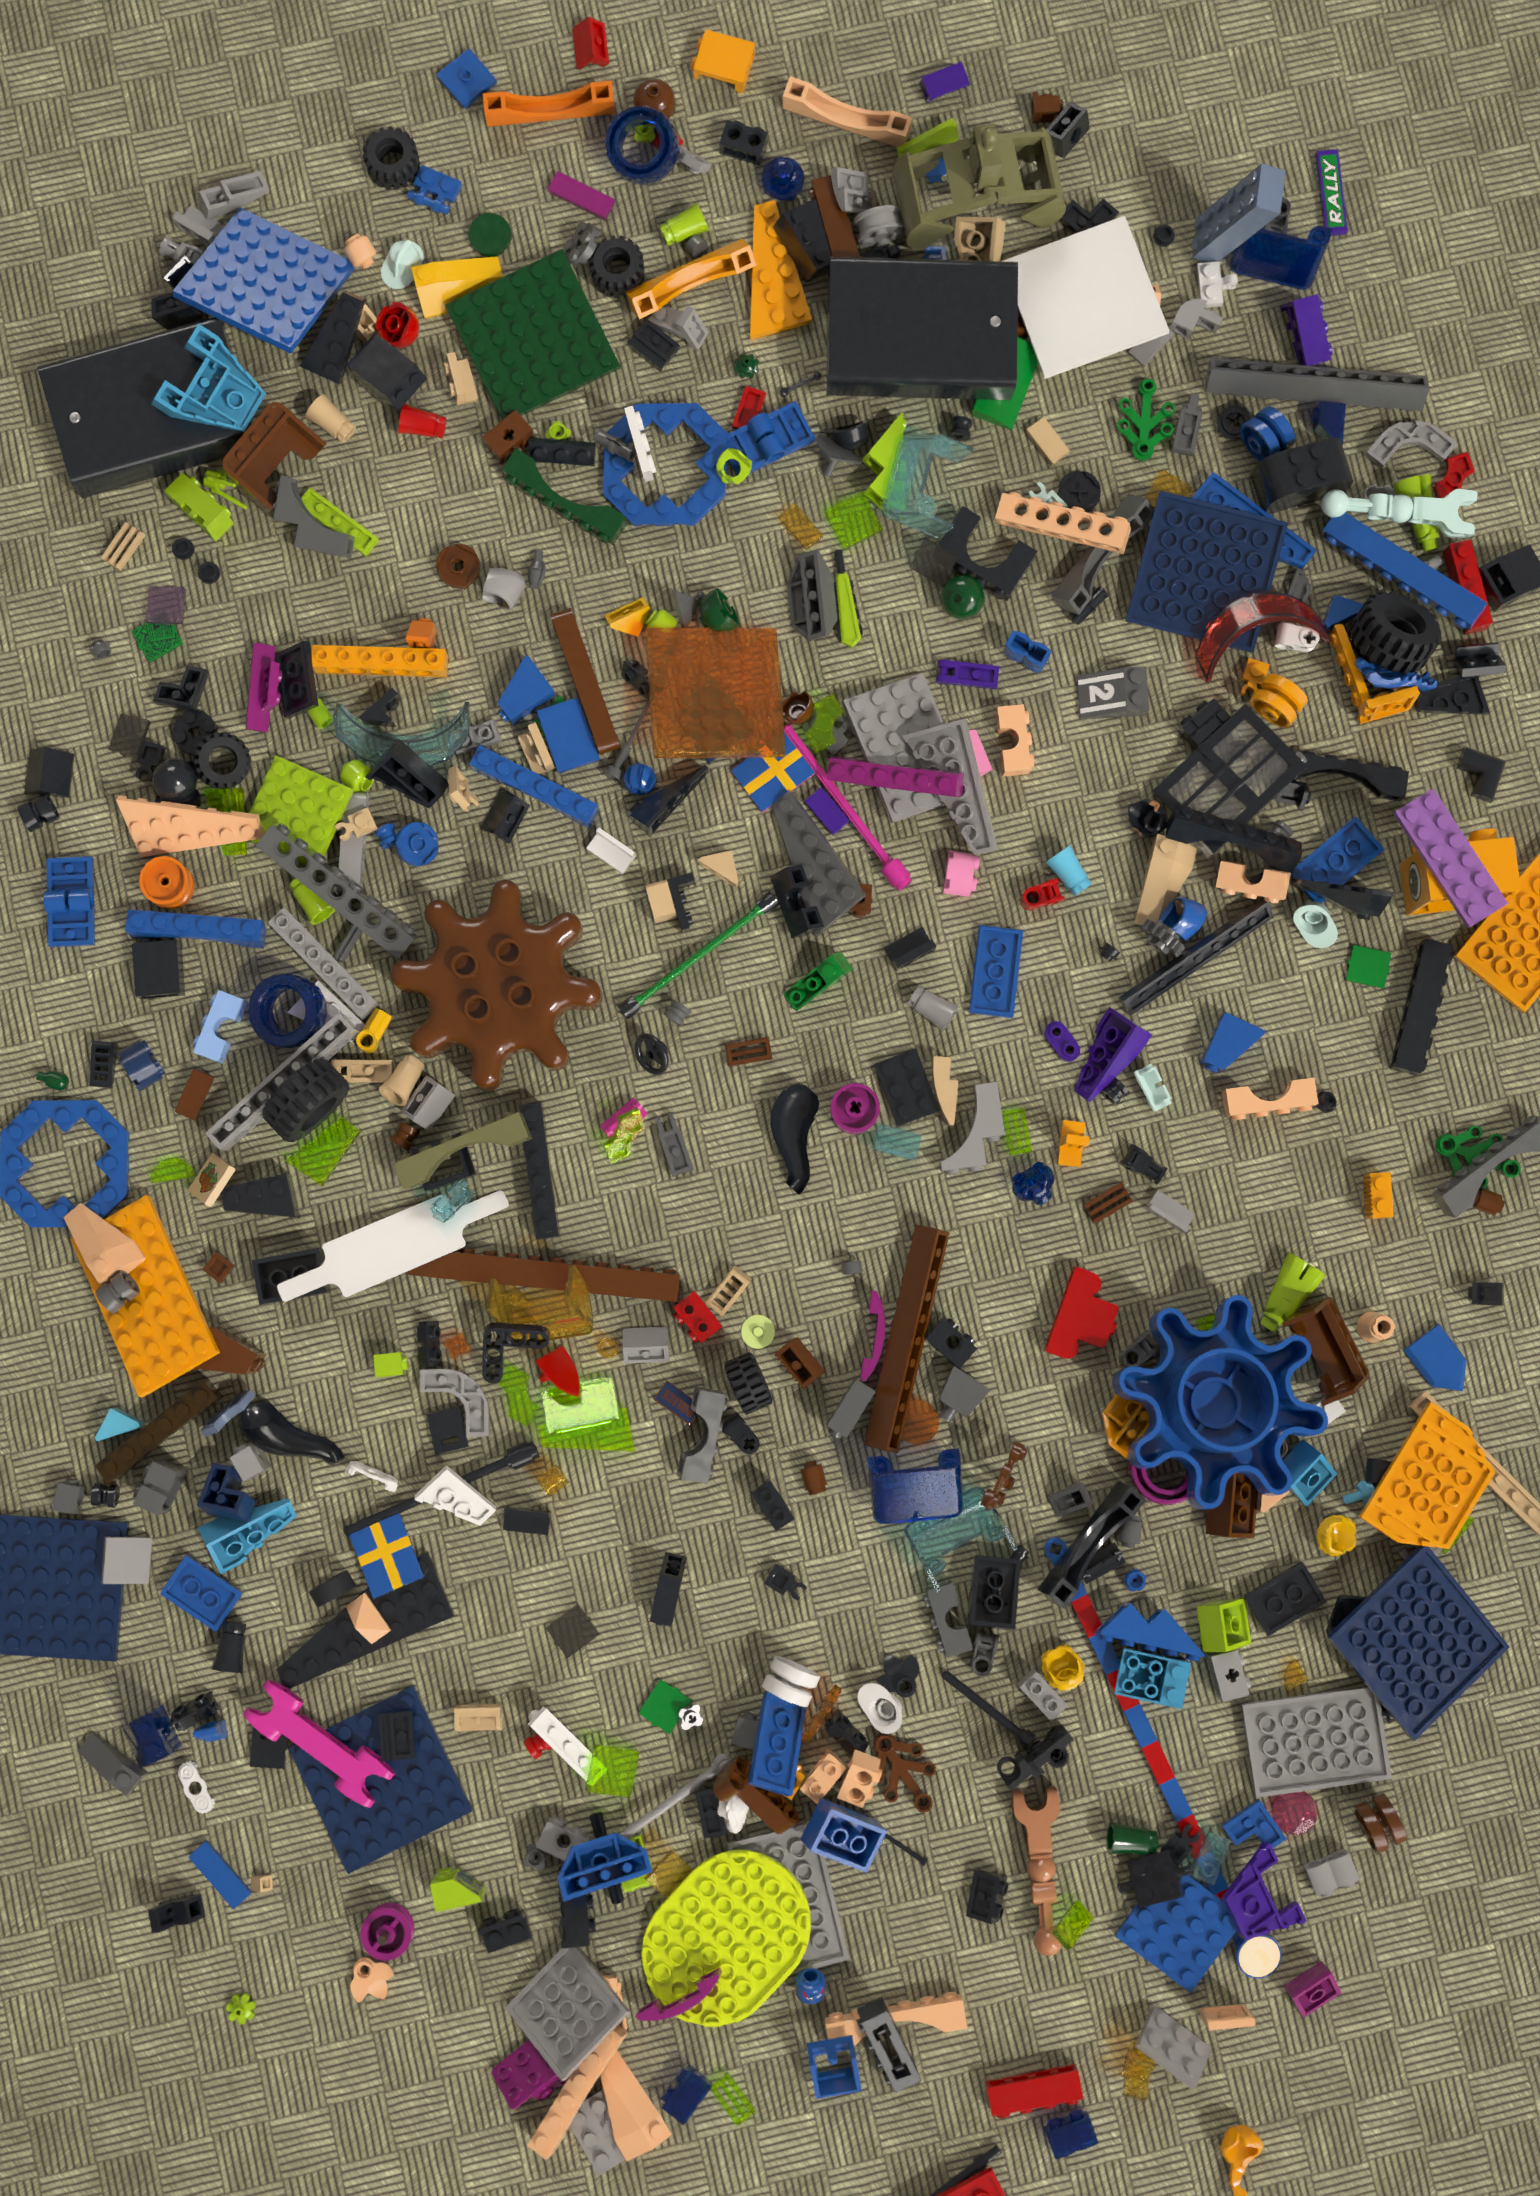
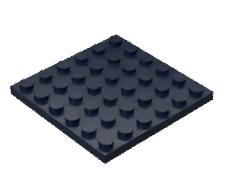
M1159 491L1125 622L1201 641L1210 623L1223 609L1233 602L1246 597L1247 599L1236 603L1221 614L1209 628L1203 639L1204 642L1221 645L1234 630L1258 617L1249 598L1255 593L1270 592L1288 522ZM1269 594L1251 597L1259 616H1264ZM1262 619L1240 629L1223 646L1254 653Z
M0 1514V1655L114 1662L118 1660L124 1584H102L104 1538L128 1537L129 1522Z
M1421 1545L1326 1636L1413 1741L1426 1731L1510 1648L1428 1546Z
M415 1685L324 1729L354 1752H357L361 1745H364L381 1756L378 1714L413 1710L416 1758L386 1760L395 1772L391 1780L373 1774L366 1777L365 1787L375 1799V1803L370 1808L351 1800L334 1786L339 1777L336 1773L298 1745L294 1744L289 1747L347 1874L473 1811L472 1805Z

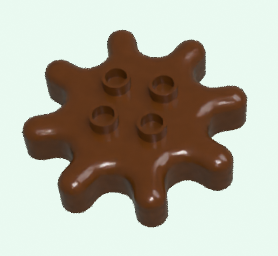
M501 880L493 886L488 910L477 918L467 919L461 917L444 900L438 899L429 902L425 908L424 917L437 936V946L434 953L424 961H399L392 967L390 972L391 980L398 989L406 993L423 995L429 1003L430 1013L428 1018L411 1034L410 1046L412 1050L420 1057L428 1059L437 1056L444 1049L452 1045L467 1048L472 1055L471 1078L480 1089L485 1091H493L502 1084L506 1061L510 1056L519 1052L532 1053L548 1070L560 1071L564 1069L569 1062L570 1056L568 1049L557 1035L556 1026L560 1017L569 1010H594L598 1008L603 999L602 990L596 981L589 978L572 976L564 967L566 952L583 935V926L579 918L573 913L563 912L544 925L536 926L528 923L522 918V893L517 884L511 880Z

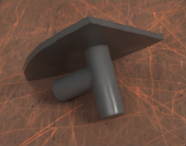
M822 433L817 435L816 443L820 449L819 453L828 461L823 471L824 475L831 477L838 461L862 464L850 450L840 447L837 441Z

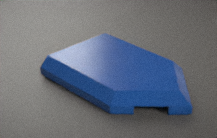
M1439 1323L1403 1350L1430 1387L1463 1391L1467 1359Z

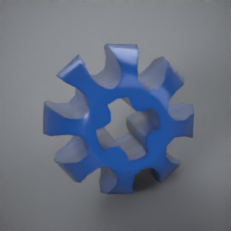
M645 764L630 765L624 774V785L633 794H649L656 785V774L651 767Z

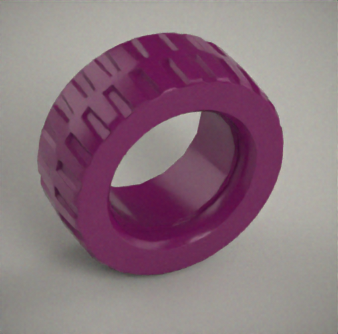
M1128 1459L1126 1463L1128 1477L1132 1486L1145 1499L1162 1505H1175L1187 1499L1189 1481L1187 1470L1179 1484L1172 1488L1162 1489L1152 1484L1147 1476L1146 1469L1134 1467Z

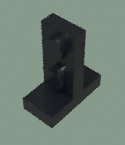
M692 872L667 879L682 934L691 931L689 925H693L690 911L685 912L683 904L687 903L684 891L679 892V889L695 885Z

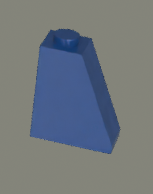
M528 655L523 658L498 701L499 708L501 709L498 711L499 715L505 722L509 720L512 726L555 696L553 688Z
M1226 1012L1223 1013L1217 1022L1200 1064L1205 1065L1204 1069L1212 1073L1225 1070L1265 1034L1266 1030Z

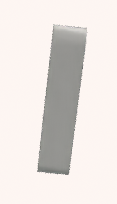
M368 792L353 793L343 814V823L347 824L350 822L347 816L367 807L369 808ZM343 828L341 829V835H344L346 829ZM353 833L348 840H341L339 869L344 872V877L350 882L353 880L362 887L361 891L363 892L367 834L357 838L355 833ZM337 884V894L342 895L343 887Z

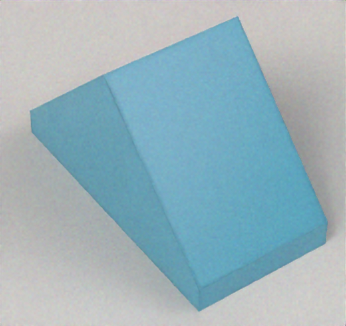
M110 1408L95 1439L96 1442L143 1428L146 1425L145 1422L118 1408Z

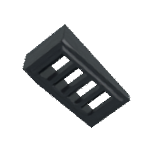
M92 1041L89 1086L113 1088L118 1044ZM100 1049H109V1053H100ZM99 1058H108V1063L98 1062ZM98 1067L108 1068V1072L97 1070ZM97 1076H107V1081L96 1080Z

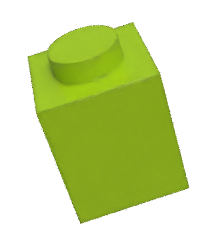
M404 1352L373 1355L375 1378L405 1375V1370L409 1369L408 1357L404 1356Z

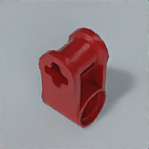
M1058 878L1026 889L1020 898L1021 906L1025 910L1032 911L1064 901L1065 897L1061 895L1058 887ZM1028 894L1036 897L1037 902L1035 904L1027 901L1026 896Z

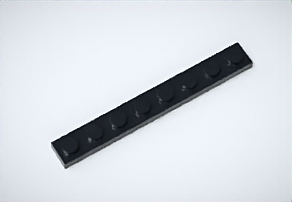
M1265 898L1260 899L1121 995L1119 999L1125 1012L1129 1016L1133 1015L1272 919L1274 915L1269 902L1265 901Z

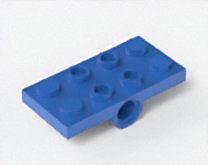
M794 401L768 415L767 413H760L752 417L747 425L729 433L727 449H737L752 461L750 471L752 473L815 442L816 438L797 402ZM729 459L728 461L737 476L740 472V465L736 460Z
M91 856L47 858V891L44 892V908L48 913V946L51 948L95 946L94 858Z

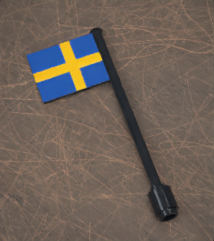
M525 1441L506 1449L507 1454L504 1455V1458L465 1474L461 1478L467 1483H471L506 1467H513L514 1470H517L535 1462V1459L540 1457L534 1441ZM412 1497L351 1525H344L343 1532L352 1541L373 1599L425 1577L401 1516L402 1512L425 1503L424 1501L421 1503L416 1501L415 1497Z

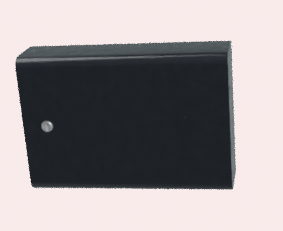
M830 257L828 270L826 396L1011 400L1017 384L1018 262Z
M212 317L37 366L70 482L82 499L223 459L254 422L253 418L246 430L240 432L173 418L151 405L165 380L185 393L198 372L203 360L184 348L198 323L217 335L229 352L233 354L222 320Z

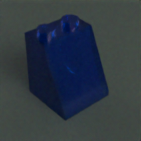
M164 1704L121 1724L139 1767L149 1766L182 1747L174 1726L170 1725L171 1720Z

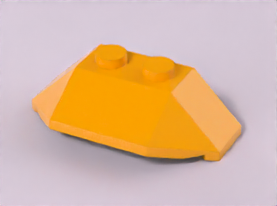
M1116 1394L1102 1412V1418L1108 1445L1128 1459L1129 1446L1141 1437L1149 1427V1416L1146 1408L1141 1403L1124 1399Z

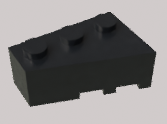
M816 199L784 212L773 225L774 230L806 283L822 276L829 268L830 257H832Z
M400 739L372 766L365 777L371 781L375 779L385 784V788L389 790L393 788L404 793V797L427 808L432 807L442 797L449 785L448 780Z
M285 1173L224 1187L221 1191L224 1211L300 1218L292 1176Z
M562 1866L558 1868L557 1876H558V1874H559V1872H560ZM558 1884L561 1909L560 1926H562L563 1932L561 1948L590 1946L593 1932H596V1920L591 1918L590 1910L594 1909L593 1894L588 1893L563 1901Z

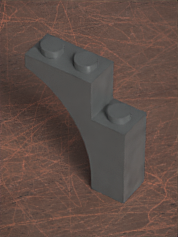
M281 475L276 486L278 495L272 509L273 519L283 523L298 525L293 535L294 546L351 559L355 537L332 531L318 522L303 503L297 480Z

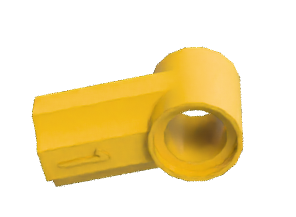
M375 1008L365 1027L357 1035L356 1043L358 1047L365 1053L376 1051L379 1041L393 1017ZM372 1037L373 1043L370 1046H362L364 1038Z

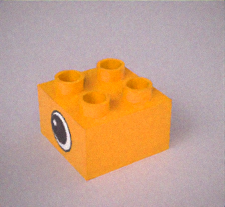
M1494 828L1470 832L1469 839H1467L1505 899L1520 892L1521 885L1514 837L1498 838L1497 829ZM1413 846V854L1399 864L1406 916L1455 911Z

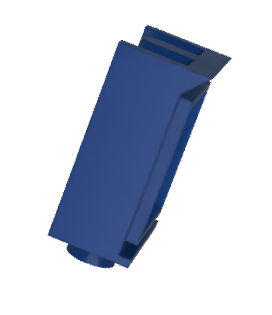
M852 2035L806 2043L816 2099L862 2091ZM849 2050L852 2067L818 2073L815 2056L827 2054L828 2062L835 2064L837 2062L836 2052Z

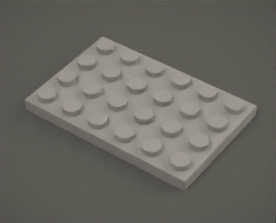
M923 673L845 699L842 702L865 761L923 769L920 762L914 757L909 744L902 737L903 735L944 724ZM876 787L891 824L945 805L936 794Z
M1367 1686L1241 1704L1254 1796L1256 1798L1392 1779L1381 1704Z
M808 1822L794 1825L780 1835L774 1831H769L727 1842L728 1851L750 1850L774 1858L791 1871L806 1894L811 1913L810 1938L803 1958L791 1974L798 1973L807 1968H818L849 1960L825 1857L811 1852L800 1840Z

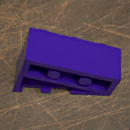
M1318 294L1280 305L1281 311H1286L1288 315L1287 329L1288 331H1293L1295 341L1292 342L1298 364L1312 366L1332 360V346L1328 342L1326 335L1328 333V326L1322 316L1323 302Z

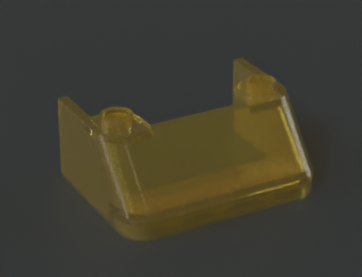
M570 1265L568 1282L565 1284L566 1292L527 1298L519 1289L504 1291L495 1278L490 1279L486 1310L495 1322L545 1326L550 1331L549 1341L588 1335L593 1331L594 1319L588 1285L575 1265ZM520 1332L511 1333L514 1339H521L523 1337ZM537 1335L538 1339L542 1340L541 1335Z

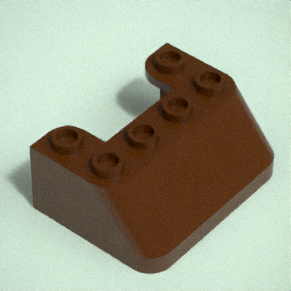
M272 402L222 460V468L233 483L236 484L237 488L268 514L273 509L277 496L274 490L264 483L265 480L291 450L300 458L311 460L327 443L283 404Z

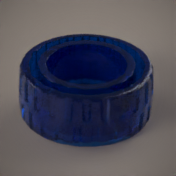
M640 105L627 108L613 119L606 134L605 149L607 150L610 164L621 177L633 184L652 185L662 181L670 174L678 161L680 147L677 132L670 120L655 108ZM637 126H653L660 135V147L657 155L646 164L636 165L629 163L624 156L623 150L626 136Z
M290 973L275 974L264 979L253 991L249 1000V1021L257 1036L265 1043L280 1048L300 1047L325 1025L327 1004L321 989L307 977ZM291 989L303 999L305 1017L299 1028L293 1032H286L275 1021L273 1008L278 996L284 991Z

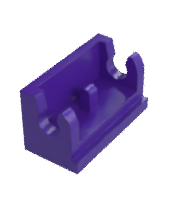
M961 61L923 76L919 85L928 103L956 90L964 89L970 86V82Z

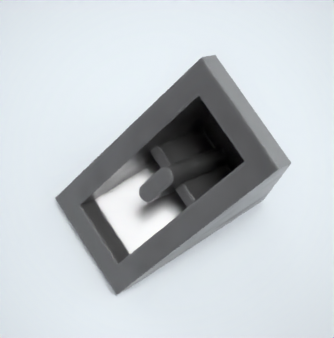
M1080 1481L1048 1496L1057 1517L1093 1505L1084 1484Z

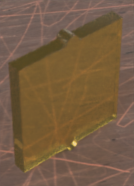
M1162 469L1145 498L1154 509L1159 491L1188 497L1193 487L1180 480L1179 476L1175 477Z
M670 1850L660 1862H656L652 1872L648 1873L644 1878L668 1898L692 1872L693 1868L673 1850Z

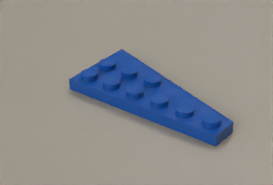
M1215 472L1211 473L1192 497V499L1276 519ZM1287 528L1278 561L1303 569L1317 549Z

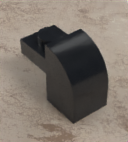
M201 1894L172 1898L160 1902L158 1906L149 1909L148 1915L152 1933L162 1932L175 1925H189L204 1918L205 1912Z

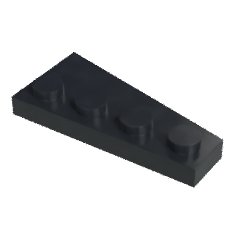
M348 291L342 292L300 367L337 384L342 383L365 299Z

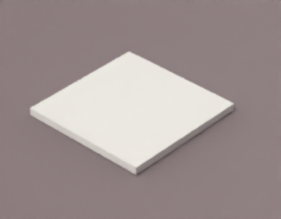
M1125 216L1003 260L1006 262H1018V310L1044 379L1169 334V328Z

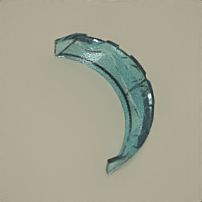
M465 702L460 712L443 727L426 734L413 736L393 735L373 729L356 719L341 703H337L333 714L335 733L341 743L344 742L357 754L359 759L366 763L370 761L375 764L400 739L434 768V765L450 760L467 740L469 735L470 702Z

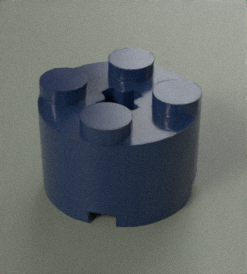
M138 1040L116 1053L120 1063L130 1079L134 1081L139 1092L163 1079L162 1075L165 1074L158 1060L151 1059L154 1053L145 1040L142 1042Z

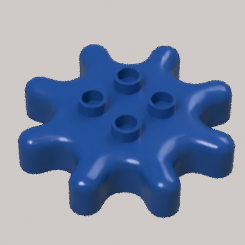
M1234 1295L1222 1300L1218 1304L1214 1323L1208 1331L1194 1329L1184 1315L1175 1308H1166L1155 1313L1149 1321V1329L1160 1347L1161 1356L1158 1363L1153 1369L1130 1366L1118 1371L1112 1380V1387L1118 1396L1141 1403L1146 1408L1149 1416L1147 1431L1129 1446L1128 1459L1130 1463L1139 1469L1155 1467L1168 1458H1173L1182 1463L1188 1472L1187 1499L1194 1508L1200 1510L1212 1509L1221 1504L1227 1480L1234 1473L1246 1475L1263 1495L1275 1496L1286 1493L1292 1485V1476L1280 1456L1282 1442L1289 1434L1301 1437L1318 1435L1323 1433L1328 1425L1326 1412L1319 1406L1299 1401L1294 1396L1291 1388L1293 1372L1310 1359L1312 1349L1309 1341L1300 1335H1293L1278 1341L1273 1346H1267L1259 1342L1251 1331L1253 1307L1251 1302L1242 1295ZM1242 1368L1247 1375L1239 1371V1369Z

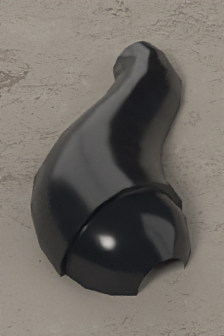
M801 1084L793 1085L786 1090L783 1089L775 1101L770 1120L773 1138L785 1161L789 1174L786 1184L798 1195L804 1191L810 1179L807 1136L819 1108L818 1096L806 1085Z
M261 1401L253 1407H246L241 1412V1424L239 1427L243 1434L257 1448L269 1454L322 1459L329 1465L337 1464L345 1458L342 1451L333 1441L304 1432L293 1426L285 1419L281 1412H278L268 1402Z

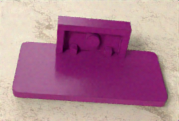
M530 2040L496 2065L491 2072L511 2109H517L530 2097L539 2100L549 2098L554 2093L553 2090L560 2085L566 2084L569 2079L568 2077L565 2081H561Z

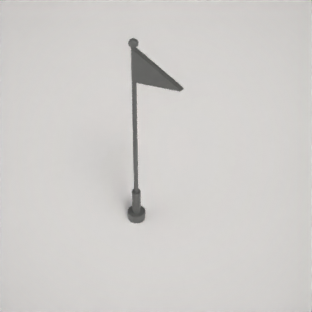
M672 590L682 630L660 673L658 680L661 682L700 601L705 596L701 591L696 594V598ZM647 700L627 744L623 745L614 766H608L605 775L614 781L621 782L624 772L621 769L632 749L630 746L651 704L649 700Z

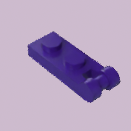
M938 660L937 668L939 669V675L936 676L937 684L997 689L999 666ZM949 669L954 670V676L947 675Z

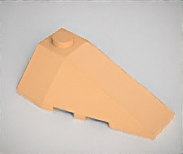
M80 1203L63 1217L88 1268L98 1283H111L110 1279L119 1271L123 1270L129 1273L146 1259L133 1239L120 1232L119 1229L106 1222L84 1204Z

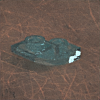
M1208 1832L1193 1868L1194 1874L1191 1877L1210 1885H1215L1221 1863L1225 1861L1231 1840Z

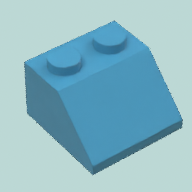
M1304 1439L1295 1445L1283 1460L1292 1476V1485L1289 1491L1306 1507L1337 1475L1322 1453Z

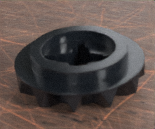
M1240 406L1225 408L1218 416L1216 423L1218 425V432H1221L1225 439L1229 438L1233 441L1241 439L1240 427L1251 418L1250 414ZM1238 417L1239 419L1237 425L1239 427L1235 426L1231 430V423L1229 421L1233 422L1234 419L1236 420V418Z

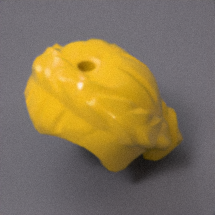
M1332 1515L1324 1519L1320 1523L1316 1534L1317 1545L1320 1550L1332 1557L1343 1555L1346 1551H1351L1355 1548L1357 1542L1355 1522L1342 1515Z
M1069 1644L1059 1645L1055 1649L1048 1650L1041 1655L1042 1671L1046 1681L1053 1688L1069 1691L1082 1683L1085 1666L1082 1663V1659L1073 1651Z

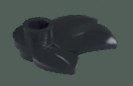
M912 1654L903 1662L894 1656L887 1655L883 1664L885 1674L876 1679L877 1683L885 1687L888 1692H896L900 1697L912 1696L917 1686L915 1679L919 1674L918 1661ZM902 1682H908L909 1687L907 1689H902Z

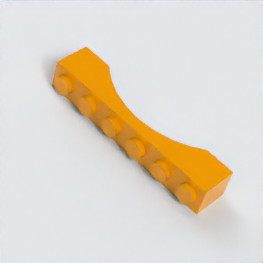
M741 238L625 291L632 312L641 319L660 310L670 300L693 287L714 279L739 274L756 266V262L750 245Z

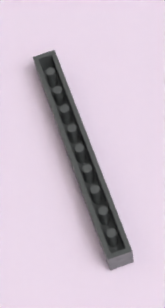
M1212 357L1209 360L1205 379L1206 392L1215 395L1232 394L1238 397L1244 395L1256 398H1276L1278 400L1290 399L1300 402L1313 401L1322 404L1336 403L1344 406L1359 405L1366 408L1382 407L1388 410L1423 411L1429 392L1427 376Z

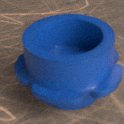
M1131 1569L1128 1574H1125L1124 1583L1128 1590L1132 1592L1135 1590L1141 1591L1145 1587L1146 1576L1143 1572H1139L1138 1569Z

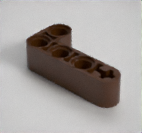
M738 1757L722 1768L713 1787L714 1793L720 1801L726 1802L737 1795L767 1826L779 1835L799 1822L797 1810L781 1794L748 1784L751 1765L745 1759Z

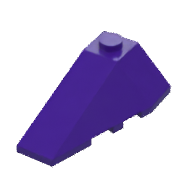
M1111 1007L1107 1009L1096 1027L1095 1033H1097L1094 1044L1089 1047V1059L1087 1064L1083 1065L1074 1089L1076 1093L1089 1102L1141 1053L1152 1036L1144 1028Z

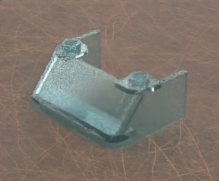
M907 435L899 442L883 501L882 508L884 514L895 521L936 538L947 533L953 528L954 524L936 517L937 507L935 500L923 493L932 458L935 455L959 463L971 454L974 448L945 435Z
M981 1487L970 1488L909 1522L904 1529L909 1543L937 1593L942 1591L934 1576L941 1573L946 1566L943 1555L982 1534L989 1542H995L1005 1537L1013 1551L1018 1549L996 1508L991 1507L987 1511L981 1505L985 1490Z

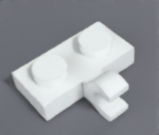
M1219 261L1197 264L1199 297L1207 301L1204 308L1222 306V290L1236 289V284L1238 283L1237 274L1221 278Z

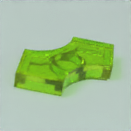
M834 694L814 703L816 720L814 725L806 731L805 736L815 754L835 744L832 729L836 720L844 712Z
M638 1108L618 1116V1125L614 1135L607 1142L603 1143L607 1160L611 1165L631 1156V1146L634 1139L645 1130L642 1115Z
M509 1365L499 1383V1386L506 1391L510 1400V1410L507 1416L528 1427L539 1407L530 1399L527 1384L530 1376Z

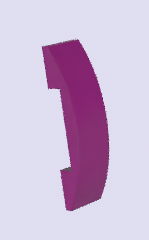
M873 1290L871 1291L868 1312L877 1314L871 1359L862 1358L860 1381H866L873 1372L881 1355L885 1337V1317L882 1302L877 1291Z
M721 1968L700 1977L696 1984L697 1990L664 2007L660 1999H657L639 2008L635 2015L636 2019L656 2021L668 2019L686 2012L711 1992L722 1973Z

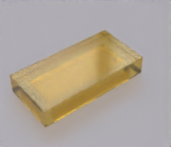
M796 503L778 516V519L806 551L823 538V534Z

